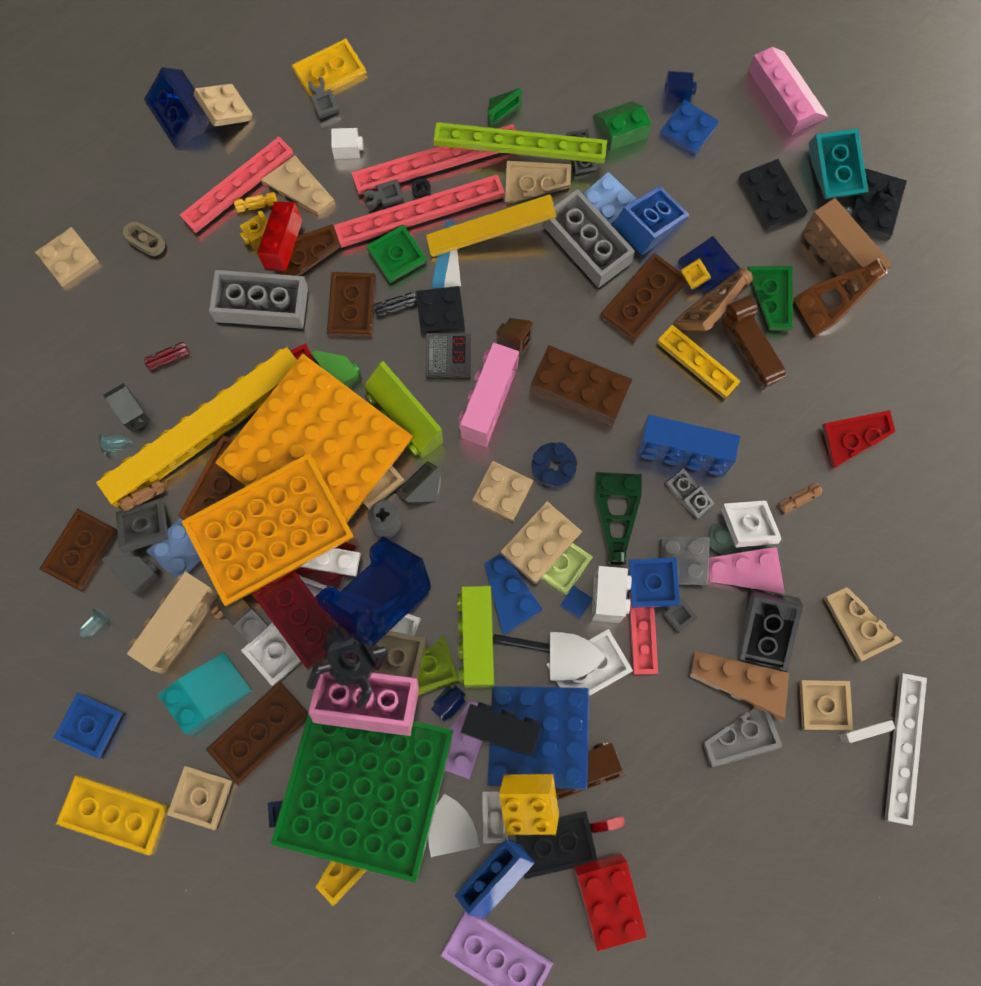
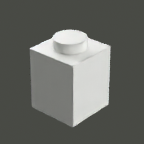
M357 128L331 129L334 159H360L359 150H363V137L358 136Z

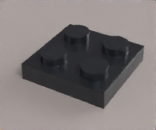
M459 286L416 291L421 335L465 330Z

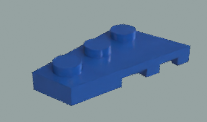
M498 554L484 563L504 636L543 609L513 564L505 557Z

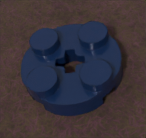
M562 442L547 443L539 447L533 454L531 464L532 474L536 481L553 489L562 488L571 482L577 469V459L573 451ZM552 460L560 463L557 471L548 467Z

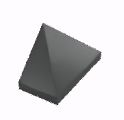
M427 461L395 493L407 502L437 501L441 470Z

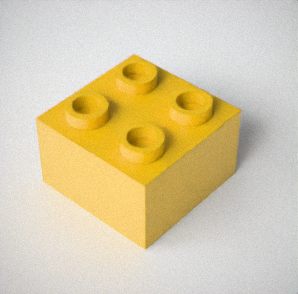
M553 774L504 775L499 797L506 835H556L559 809Z

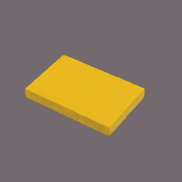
M346 38L291 65L293 72L310 99L315 94L309 90V81L312 82L314 87H319V77H322L325 82L324 91L329 89L333 91L366 74L365 67Z

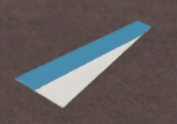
M445 220L444 229L454 226V220ZM457 249L438 255L431 289L461 286Z

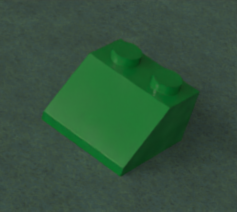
M633 101L593 115L604 140H607L609 151L648 138L652 125L644 106Z

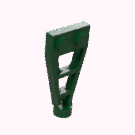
M595 473V501L608 551V564H627L626 552L642 496V474ZM609 497L626 498L628 500V507L624 515H612L610 513L607 503ZM610 522L625 523V531L622 538L611 536Z

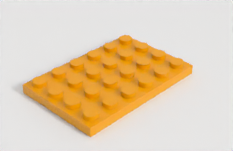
M310 453L181 521L224 606L238 601L354 538Z

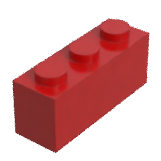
M274 201L257 251L259 259L267 271L286 272L302 223V218L295 202Z

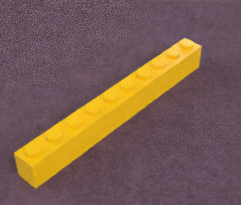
M287 347L277 350L266 362L257 364L252 372L246 376L239 377L231 387L219 391L214 399L201 404L193 414L181 418L172 429L163 431L158 439L142 446L138 453L132 457L125 458L120 466L114 470L104 473L96 483L110 504L120 509L119 500L127 496L130 497L136 491L146 486L150 487V484L161 480L257 411L296 363L297 359Z

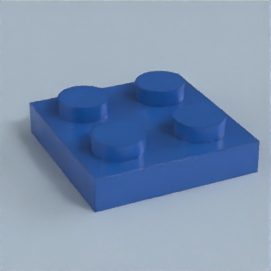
M684 99L663 126L660 134L695 156L716 129L719 120Z
M677 557L632 559L628 561L629 576L632 578L630 589L631 608L680 606Z
M77 693L54 739L100 759L123 713L81 693Z

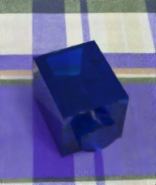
M668 71L665 81L664 102L682 103L684 99L690 102L691 96L696 94L697 82L693 81V72Z

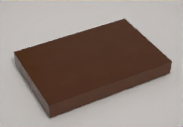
M331 272L327 324L328 336L372 338L375 273Z
M77 508L39 569L82 592L117 536V529Z

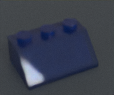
M162 67L144 100L172 144L178 147L204 133L210 120L194 97L195 88L184 71Z

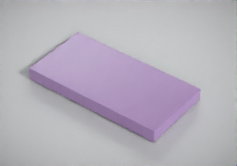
M465 910L440 953L442 958L487 986H542L553 965L552 961L486 920L468 915Z

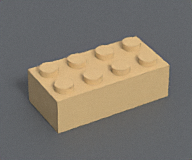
M186 571L175 579L173 583L174 588L169 595H165L158 604L159 609L154 616H150L143 626L145 629L140 636H136L129 645L130 650L127 652V655L148 669L163 675L219 597L216 591Z

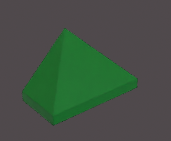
M520 88L489 98L487 124L490 127L522 103V90Z

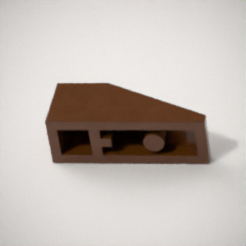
M599 743L594 746L593 750L588 752L587 790L625 776L613 743ZM555 788L557 800L585 791L582 789Z

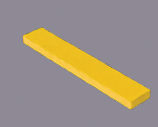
M551 194L427 234L429 251L431 256L434 257L557 216Z

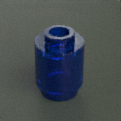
M448 685L433 702L434 705L431 710L445 722L448 718L451 719L465 704L466 701L463 697L466 694L456 685L453 688Z

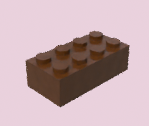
M548 345L531 382L530 394L613 427L632 379Z

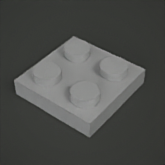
M662 537L661 558L677 557L679 585H708L709 537Z

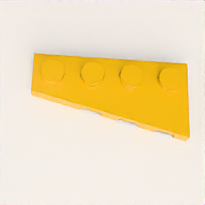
M330 861L317 883L316 889L332 906H335L368 870Z

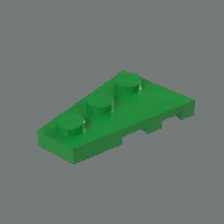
M748 266L747 270L753 276L752 285L768 329L792 330L793 266Z

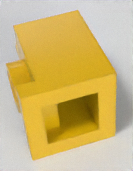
M262 211L257 212V216L240 225L242 230L239 233L240 237L246 245L250 243L254 250L259 248L268 222Z

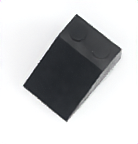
M752 589L740 649V662L787 672L803 609L800 598Z

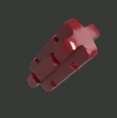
M180 342L174 348L171 346L155 353L156 356L150 355L145 357L144 363L149 370L157 368L158 364L164 365L177 359V356L180 355L182 357L189 352L186 344Z

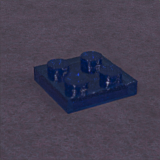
M714 236L678 260V264L683 269L700 258L711 276V279L698 286L704 295L740 269Z

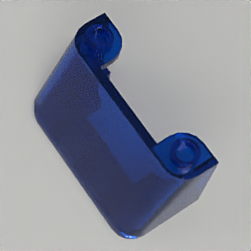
M384 536L370 548L369 558L371 564L340 592L334 586H327L315 596L320 607L358 643L362 644L364 642L369 647H373L419 604L427 596L431 587L423 558Z

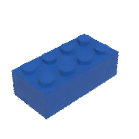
M648 414L642 427L636 454L642 455L644 459H661L669 465L682 464L691 470L703 469L708 470L712 475L721 476L726 474L736 461L740 435Z

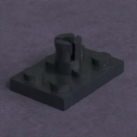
M865 168L868 193L856 195L851 217L864 232L890 239L894 231L907 180Z

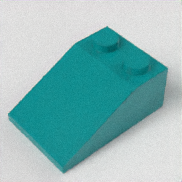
M858 128L816 134L808 142L811 163L824 199L868 193Z
M223 652L175 681L160 692L158 696L184 734L193 736L252 690L226 653Z

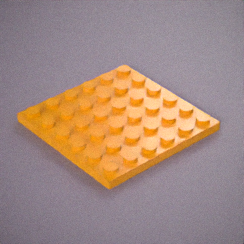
M302 354L216 461V464L242 484L248 486L310 453L348 523L411 442L413 436Z

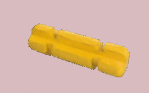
M271 192L266 193V196L261 194L247 197L246 200H243V198L234 201V206L239 213L246 211V209L254 210L264 208L266 205L273 206L277 198L276 194Z

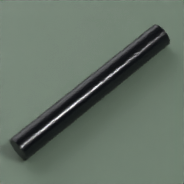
M497 634L493 635V644L550 653V644Z

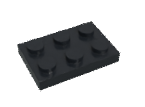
M779 159L740 174L739 180L767 231L806 216L808 211Z
M587 811L559 817L556 835H515L517 844H520L534 861L532 867L524 874V879L572 869L575 866L598 860Z

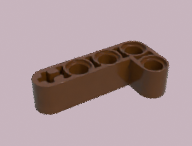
M746 295L727 305V309L722 314V320L757 380L763 387H766L786 377V371L754 318L757 313L754 299L750 295Z

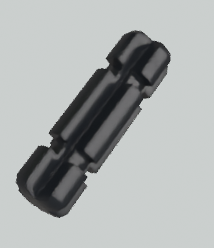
M414 292L405 294L404 297L400 295L385 300V303H382V301L375 303L374 310L377 316L386 314L385 312L387 311L391 313L406 308V305L409 307L416 305L417 299Z

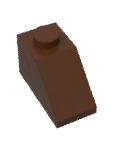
M509 318L506 324L502 323L496 332L497 344L519 351L520 357L531 341L533 322Z

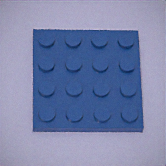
M494 686L492 688L491 711L500 713L501 709L515 713V718L524 721L525 717L539 721L538 726H541L544 730L535 758L490 744L488 786H501L504 775L553 774L555 788L587 790L590 689Z

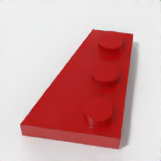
M890 410L822 424L832 468L839 466L846 460L895 433Z

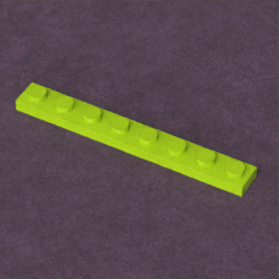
M436 122L433 139L434 146L605 163L607 140L440 122Z

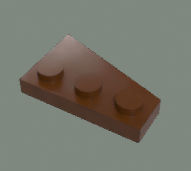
M333 224L297 236L286 272L280 271L281 275L300 276L340 248V242Z

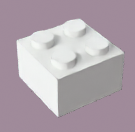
M599 566L594 574L591 621L620 623L624 617L626 618V614H629L630 599H626V594L631 589L632 578L628 575V568Z

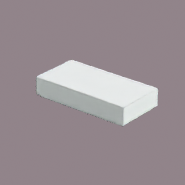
M893 720L883 721L839 734V737L844 744L852 743L895 729Z

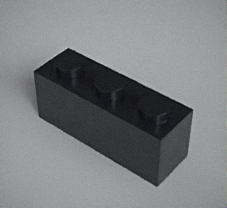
M478 702L477 706L470 704L461 730L462 734L535 758L544 730L541 726H538L539 721L525 717L524 721L515 718V713L501 709L500 713L491 711L492 706L482 702Z

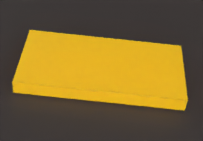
M75 775L56 825L145 855H151L169 806Z

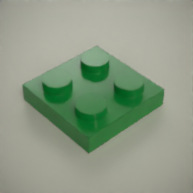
M404 224L366 246L389 283L427 262L426 256Z

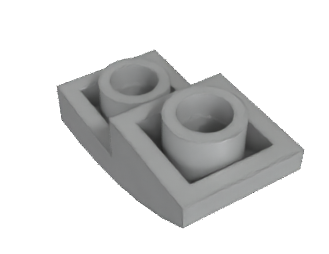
M684 468L664 483L681 504L696 518H699L715 504L703 487L697 486Z

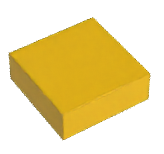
M700 258L680 270L692 290L711 279Z

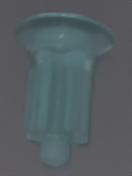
M101 433L99 435V444L103 454H105L107 449L125 448V443L130 442L129 437L124 438L123 434L105 437Z
M93 609L94 615L80 628L82 631L80 633L81 637L84 638L86 635L91 637L104 623L110 624L109 619L103 612Z

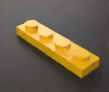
M671 325L657 340L658 345L724 400L741 382L674 325Z

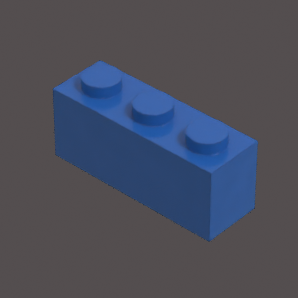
M505 839L454 896L468 915L484 919L532 867L534 861L520 844Z

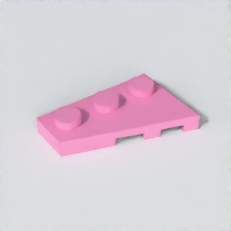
M777 547L709 557L710 582L785 594Z

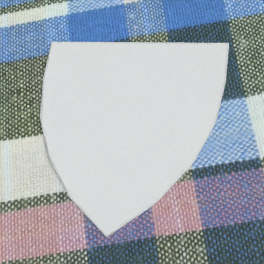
M550 632V681L573 680L582 677L597 668L606 658L594 644L585 638L570 633Z
M444 794L436 805L428 836L431 857L480 847L474 822L468 812L456 800Z

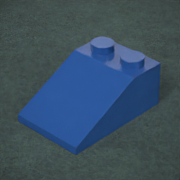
M658 186L625 206L612 226L635 250L643 255L689 217V214L661 186Z

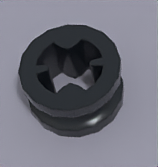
M419 178L412 183V194L415 199L431 195V185L428 180ZM425 187V190H422L421 193L418 192V189Z

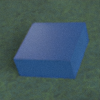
M573 585L560 607L580 619L593 598Z

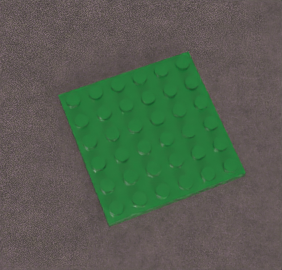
M308 713L270 845L417 883L454 730L413 721L411 736L313 723Z

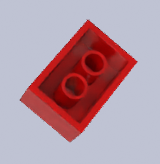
M622 853L574 867L592 940L597 952L647 937L628 863Z

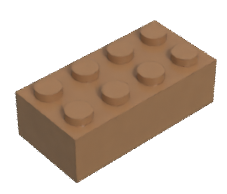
M836 198L814 211L802 232L806 241L816 248L819 256L827 261L837 276L867 266L877 258L882 261L887 271L892 265L889 259ZM858 277L845 282L847 289L852 293L857 292L862 287Z

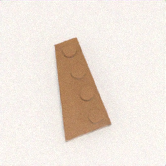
M697 651L694 652L690 677L717 690L721 689L739 701L742 699L754 705V708L762 712L766 711L775 715L774 718L780 721L785 719L789 673Z

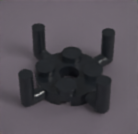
M331 627L323 644V648L327 651L324 663L313 666L306 687L311 690L315 689L320 675L329 672L339 685H359L362 691L356 706L359 709H364L373 692L368 679L371 677L373 670L381 668L387 654V648L381 646L371 649L364 642L362 644L354 642V638H343L336 627ZM348 657L349 659L355 660L356 663H348L344 658Z

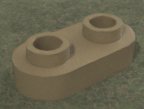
M130 222L124 227L123 235L129 244L150 256L159 255L164 251L165 242L157 232L139 222Z

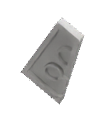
M753 708L704 742L703 746L710 766L713 768L780 749L782 744L771 714Z

